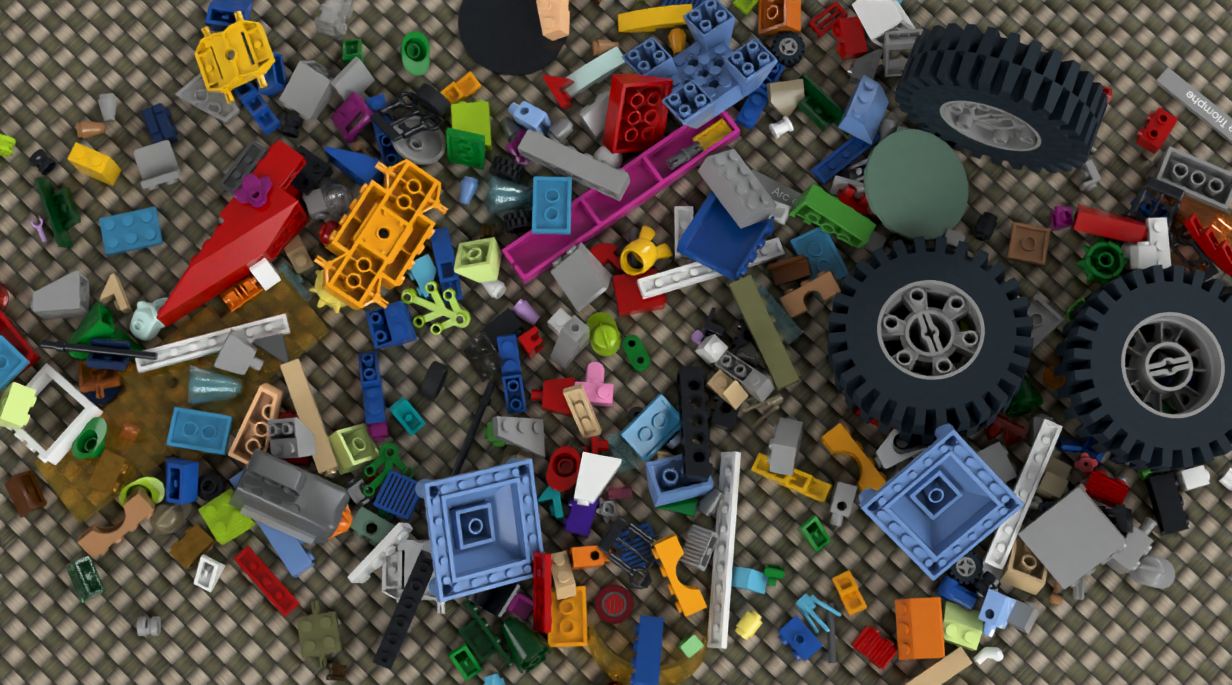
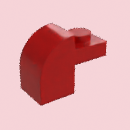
M600 243L590 249V252L604 267L608 263L617 272L624 274L620 265L621 256H616L618 247L610 243Z

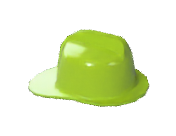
M597 312L591 315L586 325L589 327L590 343L593 350L601 356L615 354L620 348L621 337L614 318L604 312Z
M146 476L140 478L122 489L119 501L123 507L124 499L140 487L156 505L165 496L164 484L155 477Z

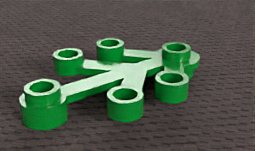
M383 444L379 450L380 456L370 465L363 468V474L371 477L375 475L376 469L384 463V471L370 484L363 486L362 493L364 496H372L375 489L382 482L384 483L389 471L392 470V464L401 471V475L406 476L404 472L408 469L410 471L408 478L413 477V469L407 467L398 457L399 450L395 444ZM388 449L392 450L391 456H388L386 453ZM368 467L372 469V473L370 475L366 472V469ZM367 487L371 488L370 494H367L365 492V489ZM377 508L379 517L388 519L393 516L391 513L386 515L384 510Z

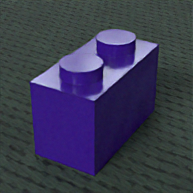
M570 497L568 508L571 511L569 516L565 515L563 527H566V533L584 538L589 537L598 499L594 504L589 503V506L577 504L574 497Z

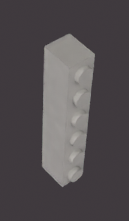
M528 129L518 146L520 156L565 177H572V180L618 201L622 199L630 184V177L625 170L620 168L617 170L605 161H597L592 155L588 153L582 154L576 148L569 145L564 146L557 139H549L537 130L531 131Z

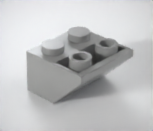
M609 90L605 94H599L591 106L587 105L581 110V127L595 142L604 134L610 95Z
M297 417L268 420L271 455L280 459L316 455L314 434Z

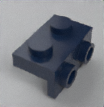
M92 338L91 340L92 346L131 350V343L129 341ZM90 353L86 359V366L96 369L126 370L131 357Z

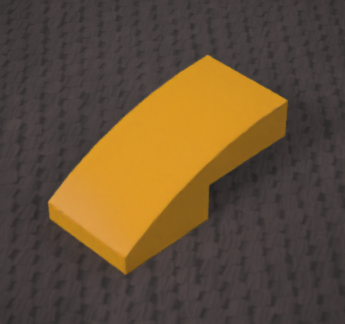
M469 71L457 82L453 81L440 93L448 99L450 104H455L457 101H464L483 86L475 75Z
M850 570L832 578L849 617L867 609V605L858 590V585Z

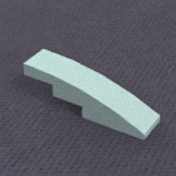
M617 46L566 77L575 82L565 89L571 98L578 93H583L593 84L600 83L626 63L622 59L623 54Z

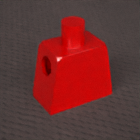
M575 378L545 380L543 390L532 389L531 401H542L543 411L573 417L563 394V389L575 386Z

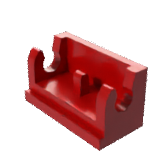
M536 326L518 338L520 347L530 360H533L534 356L544 348L543 345H540L542 338L539 337V330Z

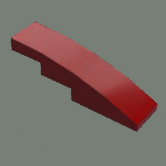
M1195 213L1188 215L1183 223L1193 239L1219 268L1232 277V248L1228 241L1219 242L1211 226L1204 229Z

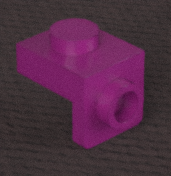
M1055 206V210L1050 212L1051 228L1053 231L1073 226L1071 207Z

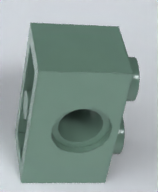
M362 506L350 525L354 535L361 539L363 536L369 538V543L375 547L395 527L392 523ZM371 524H376L377 531L373 534H369L367 530L368 526Z

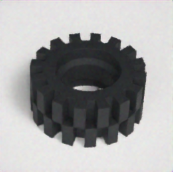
M495 156L489 168L490 174L494 175V177L516 185L521 183L526 171L525 167L518 164V162H513L511 159L502 158L501 156Z
M520 210L504 214L505 232L520 234L530 231L532 229L533 210Z

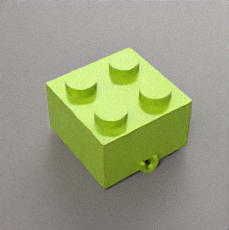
M232 488L198 509L217 542L223 546L256 525L255 520L240 514V509L229 505V501L234 493Z

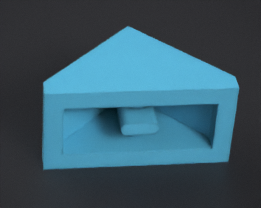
M733 566L731 587L765 594L768 576H764L762 572L753 569Z

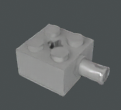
M793 416L780 417L778 425L774 424L772 433L774 438H770L768 448L772 452L769 451L767 463H770L769 472L793 475L800 449L803 422L797 421Z
M1146 517L1139 528L1133 526V533L1122 534L1124 538L1126 536L1129 538L1126 543L1127 547L1120 553L1115 551L1111 554L1112 558L1105 564L1120 575L1130 571L1134 572L1141 563L1139 562L1141 556H1146L1152 548L1150 544L1153 540L1148 535L1154 526L1157 525L1156 522Z

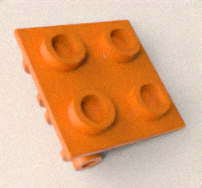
M251 274L219 295L233 312L264 289Z

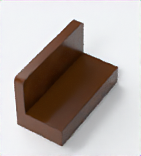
M798 255L767 265V269L772 271L775 286L777 287L813 276L809 258L804 255Z
M31 470L15 474L5 483V487L20 518L25 517L33 510L47 505Z

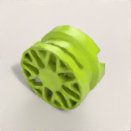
M0 134L1 156H13L14 152L12 149L16 144L14 138Z

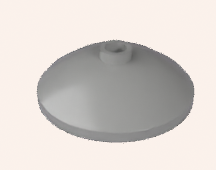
M412 116L394 125L393 128L401 134L403 130L398 128L399 124L402 125L404 122L407 127L412 128L420 124L421 116ZM429 119L425 120L431 127L436 125ZM440 128L437 131H421L407 139L402 138L396 142L392 141L399 155L412 163L420 165L437 162L443 156L446 149L445 136Z

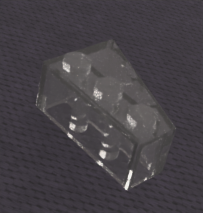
M326 0L325 4L322 3L320 10L323 11L320 18L315 17L314 20L319 34L341 40L342 35H345L347 31V20L351 18L353 13V2L357 0Z

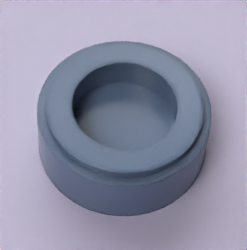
M680 432L666 444L670 449L673 450L681 442Z

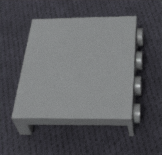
M1082 483L1018 533L1019 537L1064 590L1069 586L1073 588L1081 582L1079 578L1083 575L1087 577L1096 570L1095 566L1099 563L1102 565L1107 563L1112 558L1110 555L1115 551L1117 553L1123 551L1127 547L1126 543L1129 539L1127 536L1123 537L1085 492L1086 487Z

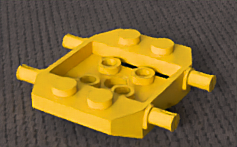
M241 11L234 12L237 22L229 25L224 31L211 34L208 26L202 28L204 38L200 39L194 53L207 91L223 93L228 104L235 101L231 92L232 89L257 78L260 88L267 87L264 75L275 62L263 25L259 22L244 20ZM242 32H244V35H245L246 41H247V43H248V46H249V49H250L252 58H253V60H254V63H255V64H253V65H252V63H251V59H250L249 54H248V52H247V49H246V46H245V42H244L243 37H242V35H241ZM231 51H234V58L232 60H229L228 54Z

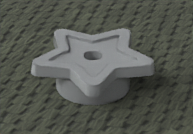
M602 498L598 500L599 508L595 513L602 515L605 523L609 521L610 517L617 516L613 500L605 501Z

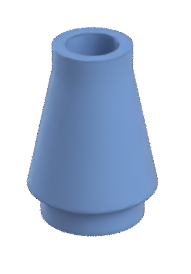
M464 176L460 186V203L470 204L479 187V180Z

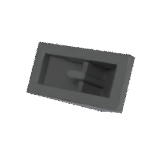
M283 333L254 340L253 343L282 363L290 362L286 337Z

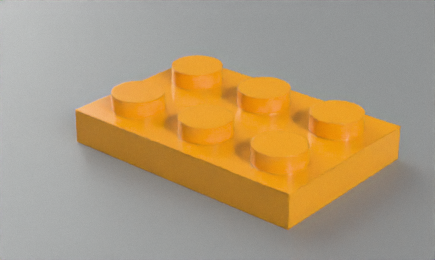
M576 586V596L557 600L554 587H551L552 625L551 632L548 633V645L550 647L588 646L586 586Z

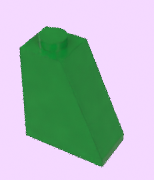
M97 301L68 340V343L91 345L92 338L107 339L114 332L112 311ZM68 351L73 358H79L80 360H86L90 354Z

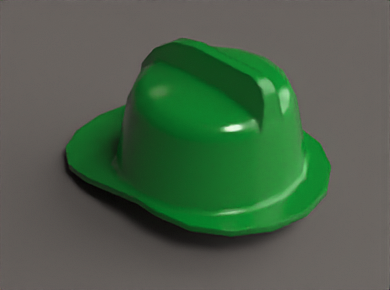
M415 31L406 34L400 48L403 66L410 74L415 76L426 73L430 65L429 42L426 36L420 32Z
M94 417L86 424L73 442L72 454L77 459H92L102 454L106 446L105 436L107 432V423L104 418Z

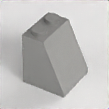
M314 60L299 61L279 100L284 103L286 108L299 112V116L303 119H317L336 93L330 82L337 75Z
M582 242L577 246L572 245L566 251L567 254L564 257H557L553 261V267L550 271L578 312L607 290L612 277L610 272Z
M74 271L33 292V299L30 300L31 310L44 320L85 317L90 311L89 279L80 271Z

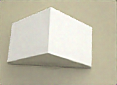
M266 258L249 268L265 291L281 281L277 270Z
M203 554L200 558L194 584L212 592L226 565Z

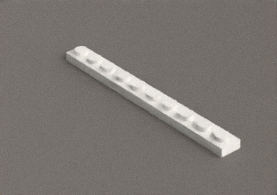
M736 451L721 452L719 490L724 495L717 507L715 533L719 535V538L715 545L707 635L708 648L727 649L741 453Z

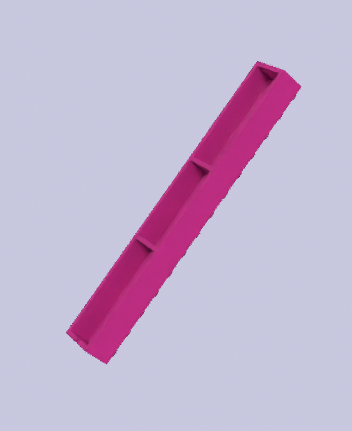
M723 111L698 129L685 125L681 126L620 168L625 170L630 177V184L620 201L591 188L571 202V235L532 234L531 229L502 249L504 258L512 269L514 268L524 285L528 284L551 268L553 261L557 257H564L567 254L566 251L572 245L577 246L580 242L583 245L703 163L706 157L716 154L738 139L741 130L726 111ZM721 118L726 121L733 132L704 152L692 157L688 163L684 162L673 170L669 168L674 161L667 165L666 159L677 154L681 148H687L692 145L693 137Z

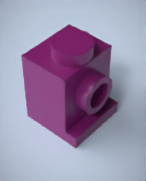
M387 417L384 422L367 425L368 434L372 435L374 442H383L385 438L390 437Z

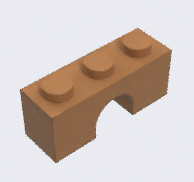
M822 271L817 274L818 278L813 281L808 279L800 284V288L796 290L791 288L783 293L784 296L780 300L790 319H795L810 311L807 304V298L810 293L818 291L824 301L833 299L836 292L841 293V285L834 272Z

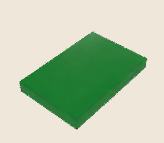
M447 127V161L484 169L486 164L485 135Z

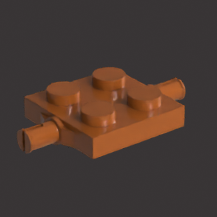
M86 360L78 361L79 389L81 393L96 391V397L101 399L100 395L102 398L105 396L104 389L120 386L119 371L87 367Z

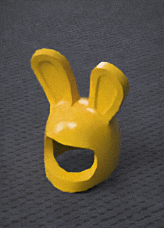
M644 225L640 230L638 239L630 242L622 250L620 265L625 273L632 276L643 274L654 265L656 260L667 259L673 255L671 248L666 243L655 246L651 242L656 234L651 227ZM629 252H632L635 258L643 264L642 268L636 269L628 264L627 255Z

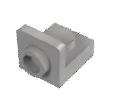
M1092 159L1082 165L1081 174L1085 180L1087 179V182H1084L1079 189L1080 191L1086 189L1088 192L1097 188V184L1102 179Z

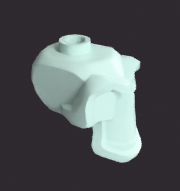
M160 298L153 303L137 302V309L130 322V331L136 338L149 341L159 333L161 328L165 327L156 317L158 310L165 304L168 298Z

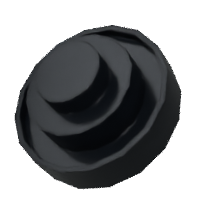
M211 472L204 473L198 478V497L202 500L210 502L224 493V481L217 474Z

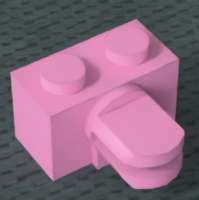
M599 362L588 364L585 382H575V385H583L591 406L612 407L614 384H604L605 370Z

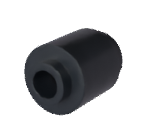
M984 212L983 215H980L973 230L976 239L980 241L990 240L997 226V216L989 212Z

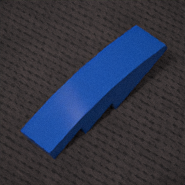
M250 81L232 89L266 136L282 126Z

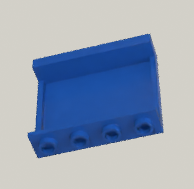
M711 191L678 241L677 252L733 281H737L740 277H745L749 269L747 266L750 262L753 263L758 255L756 253L757 250L764 247L767 240L765 237L767 234H772L775 225H773L775 217L772 216L769 221L764 220L740 229L713 191Z

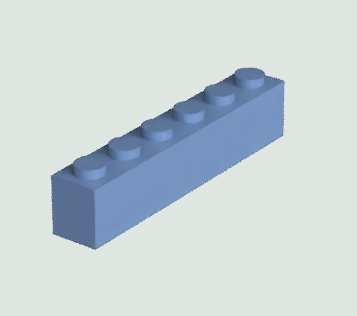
M243 471L229 479L234 488H236ZM256 521L292 577L297 578L315 565L313 562L315 557L309 549L305 550L302 545L303 541Z

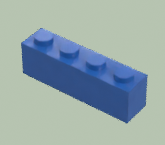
M640 615V623L635 624V635H638V640L634 639L633 651L637 652V656L632 657V668H635V673H631L630 685H659L663 617Z

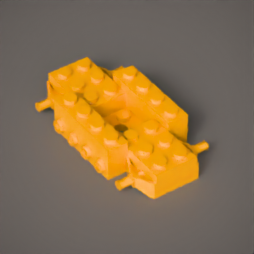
M408 159L392 167H387L380 161L377 162L374 168L385 175L383 187L373 180L368 184L364 183L359 190L360 194L357 199L354 198L348 208L350 210L338 222L340 224L337 230L334 229L328 238L330 241L325 248L338 257L332 261H326L317 255L313 261L324 269L323 290L354 310H360L373 302L384 309L387 307L389 302L380 297L381 294H379L381 285L388 290L400 286L405 279L403 275L406 270H410L415 264L414 257L416 254L420 255L425 248L424 241L426 238L430 239L435 232L433 227L436 223L423 215V213L433 208L445 215L448 210L447 207L439 203L441 182ZM380 229H385L388 232L386 239L379 236Z

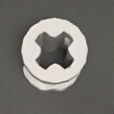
M784 116L777 123L769 125L775 139H778L780 135L787 131L791 132L794 130L787 116Z

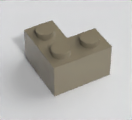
M1050 456L1034 495L1048 502L1064 497L1069 489L1066 486L1072 476L1070 472L1072 466Z

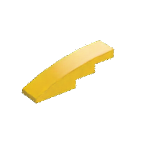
M692 4L654 7L618 14L619 33L652 32L659 28H674V25H685L686 22L683 16L692 10Z
M758 453L751 471L823 504L826 503L833 487L831 484L816 479L812 475L795 468L792 476L769 472L770 463H767L768 456Z

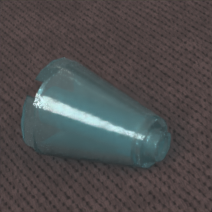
M490 176L488 187L490 188L489 193H487V212L489 214L533 208L532 187L496 176Z
M190 366L188 405L236 398L237 394H241V382H237V378L200 367Z

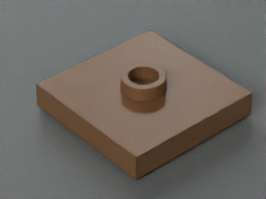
M1013 222L1006 259L1045 266L1051 229Z

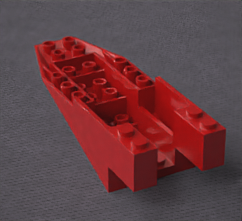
M278 140L269 147L268 154L257 162L256 169L252 173L259 180L265 176L270 178L272 186L267 192V202L262 207H254L249 203H240L235 196L231 199L219 215V217L224 219V222L216 226L213 236L203 243L202 250L198 255L195 254L191 258L190 265L165 304L158 310L156 318L162 324L168 327L251 275L252 273L249 268L262 259L266 258L269 262L273 261L310 222L298 201L303 193L290 184L307 163L302 155L281 140Z

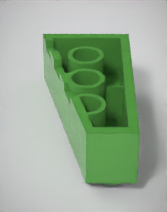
M812 184L797 197L789 213L794 218L796 215L804 218V223L810 225L812 222L820 226L821 231L825 233L837 234L836 237L858 249L868 242L876 226L869 218L862 216L854 208L845 205L837 197L830 195L822 187Z

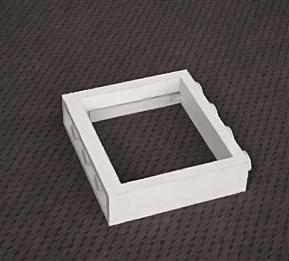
M46 363L26 387L36 390L34 396L37 397L53 379L85 409L47 451L23 428H6L10 431H16L14 435L22 442L25 440L27 442L26 447L35 453L37 451L39 453L37 457L44 463L49 461L56 466L72 448L74 440L82 432L86 424L94 417H100L103 411L57 370Z

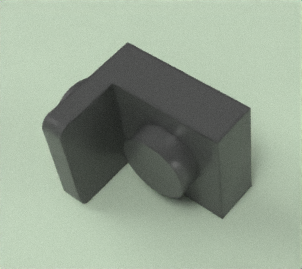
M360 475L350 477L343 486L348 490L350 497L359 509L375 497L374 494L372 496L363 495L362 488L366 484ZM367 487L365 492L370 494L371 490Z

